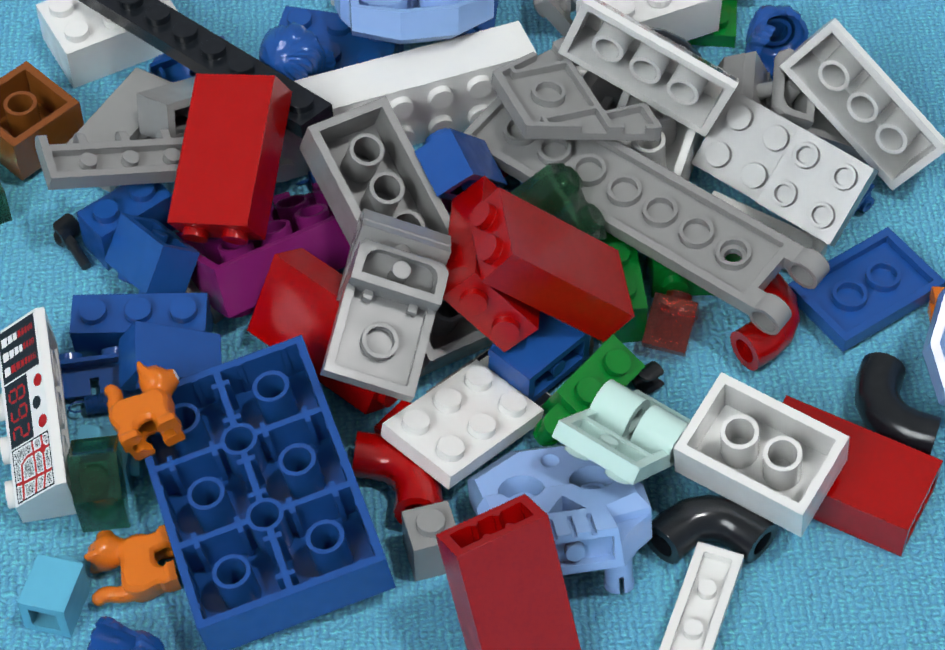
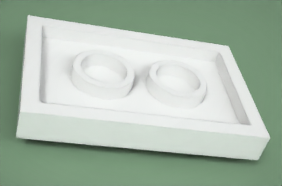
M476 359L383 422L380 436L449 490L533 429L542 419L544 409Z

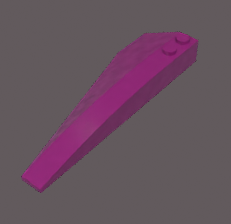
M500 170L504 178L509 175ZM313 183L312 192L305 195L297 194L290 196L289 192L273 196V205L271 206L265 240H248L246 245L227 243L221 238L209 237L208 242L197 243L182 238L181 232L175 233L201 253L191 279L201 293H208L210 305L214 310L227 318H240L253 312L274 254L304 248L336 271L345 267L350 245L317 183ZM440 198L447 212L450 213L452 201Z

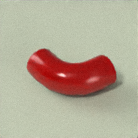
M779 273L764 291L778 296L789 306L792 312V317L777 335L764 333L750 321L732 332L730 336L731 346L736 357L746 368L752 371L774 360L791 344L800 322L796 294Z
M357 431L352 465L356 478L386 483L395 490L394 515L400 524H402L401 511L443 501L441 483L383 439L380 434Z

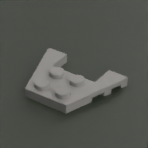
M565 37L554 41L552 49L540 55L533 51L492 72L491 85L524 139L658 141L661 138L662 125L646 102L611 110L603 109L575 67L580 65L558 53Z

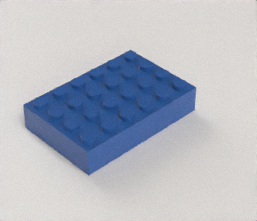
M302 335L179 379L180 383L173 393L172 399L175 404L176 416L181 421L186 438L169 447L164 443L159 432L147 437L146 441L153 445L155 454L144 459L194 622L207 650H231L396 588L387 559Z

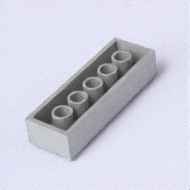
M386 96L307 127L299 149L350 247L358 218L364 208L448 235L450 216L430 184L414 152L415 150ZM442 299L441 306L436 311L420 377L485 349L493 343L444 299Z

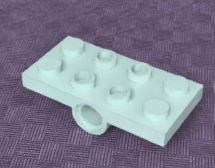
M611 379L598 391L590 408L560 419L552 434V438L564 444L565 450L572 456L582 460H591L603 467L605 474L612 480L622 484L634 485L674 465L673 448L691 420L638 389L632 391Z

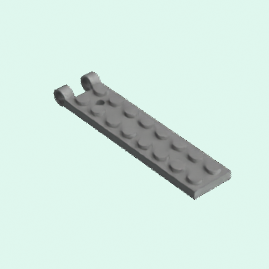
M499 97L463 132L485 140L500 170L749 315L752 323L766 334L777 335L792 317L791 309L781 298L764 291L782 268L787 269L789 275L796 283L807 289L816 288L830 271L828 261L818 251L802 246L619 141L524 139ZM729 254H737L741 257V260L730 262L725 260V257Z

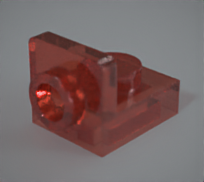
M667 290L666 294L655 292L642 339V346L686 357L695 320L698 319L700 312L699 303L692 301L693 296L678 290Z

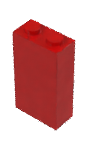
M196 73L167 223L182 233V238L197 243H206L209 237L221 238L227 243L246 245L248 240L266 239L292 91L275 75Z
M484 175L452 199L448 235L451 236V254L446 264V267L449 269V276L443 299L503 352H506L539 329L540 311L481 282L469 214L478 203L484 201L498 188Z
M500 187L484 201L478 203L469 214L481 282L602 342L606 341L612 334L635 317L617 249Z
M304 248L274 254L247 331L269 347L302 335L319 382L367 415L394 405L398 400L397 398L320 375L340 303L336 298L343 275Z
M786 395L782 403L850 437L847 461L813 519L901 557L936 487L943 460Z
M526 494L436 534L467 650H581L548 514Z

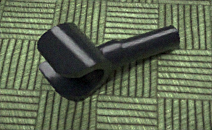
M66 213L53 223L55 231L54 240L59 246H66L81 269L87 270L91 267V263L75 239L81 234L79 222L74 216Z
M655 361L646 364L632 380L635 389L647 395L664 385V382L658 377L664 374V370Z

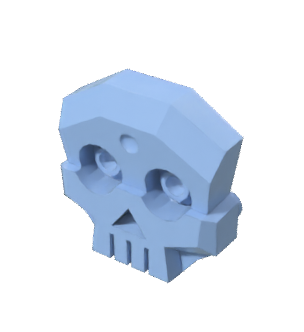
M334 0V7L340 19L351 28L352 35L396 44L450 40L494 18V0Z
M564 444L511 451L467 479L469 503L476 515L523 494H526L546 512L549 517L563 575L604 569V588L606 591L620 594L619 578L623 579L624 593L633 590L635 586L633 557L637 550L652 539L651 505L641 482L634 485L616 482L605 474L603 467L593 461L578 459L565 450Z

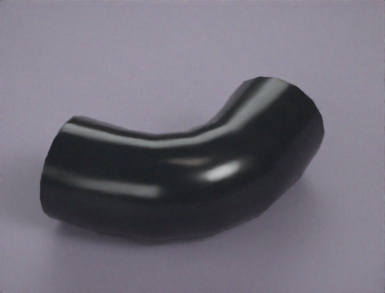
M881 352L865 355L861 361L855 384V405L863 424L871 431L930 455L941 417L918 411L903 401L900 390L906 373L905 367L900 360L890 354Z
M703 495L682 499L658 514L652 520V539L647 544L659 558L671 564L678 563L689 551L696 547L698 541L703 543H721L734 552L743 554L744 559L751 563L759 558L769 547L777 533L778 525L725 497Z

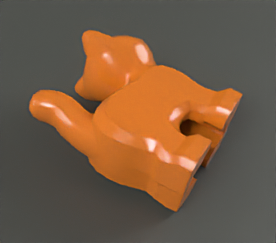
M138 361L136 363L138 381L143 393L124 399L122 390L119 387L109 384L104 388V394L108 398L109 420L117 432L123 449L126 453H130L136 461L155 454L153 445L146 441L147 437L159 432L164 443L169 447L186 438L181 421L176 416L175 404L172 399V395L180 383L177 372L174 369H166L158 365L145 366Z
M165 524L160 525L153 533L135 534L125 539L116 536L111 530H103L97 533L96 539L88 547V553L84 555V559L91 563L90 572L98 574L121 566L122 585L117 587L105 586L98 589L91 599L95 606L100 607L110 602L115 604L147 602L164 592H174L182 589L179 572L174 560L166 562L163 566L158 564L160 560L175 558Z

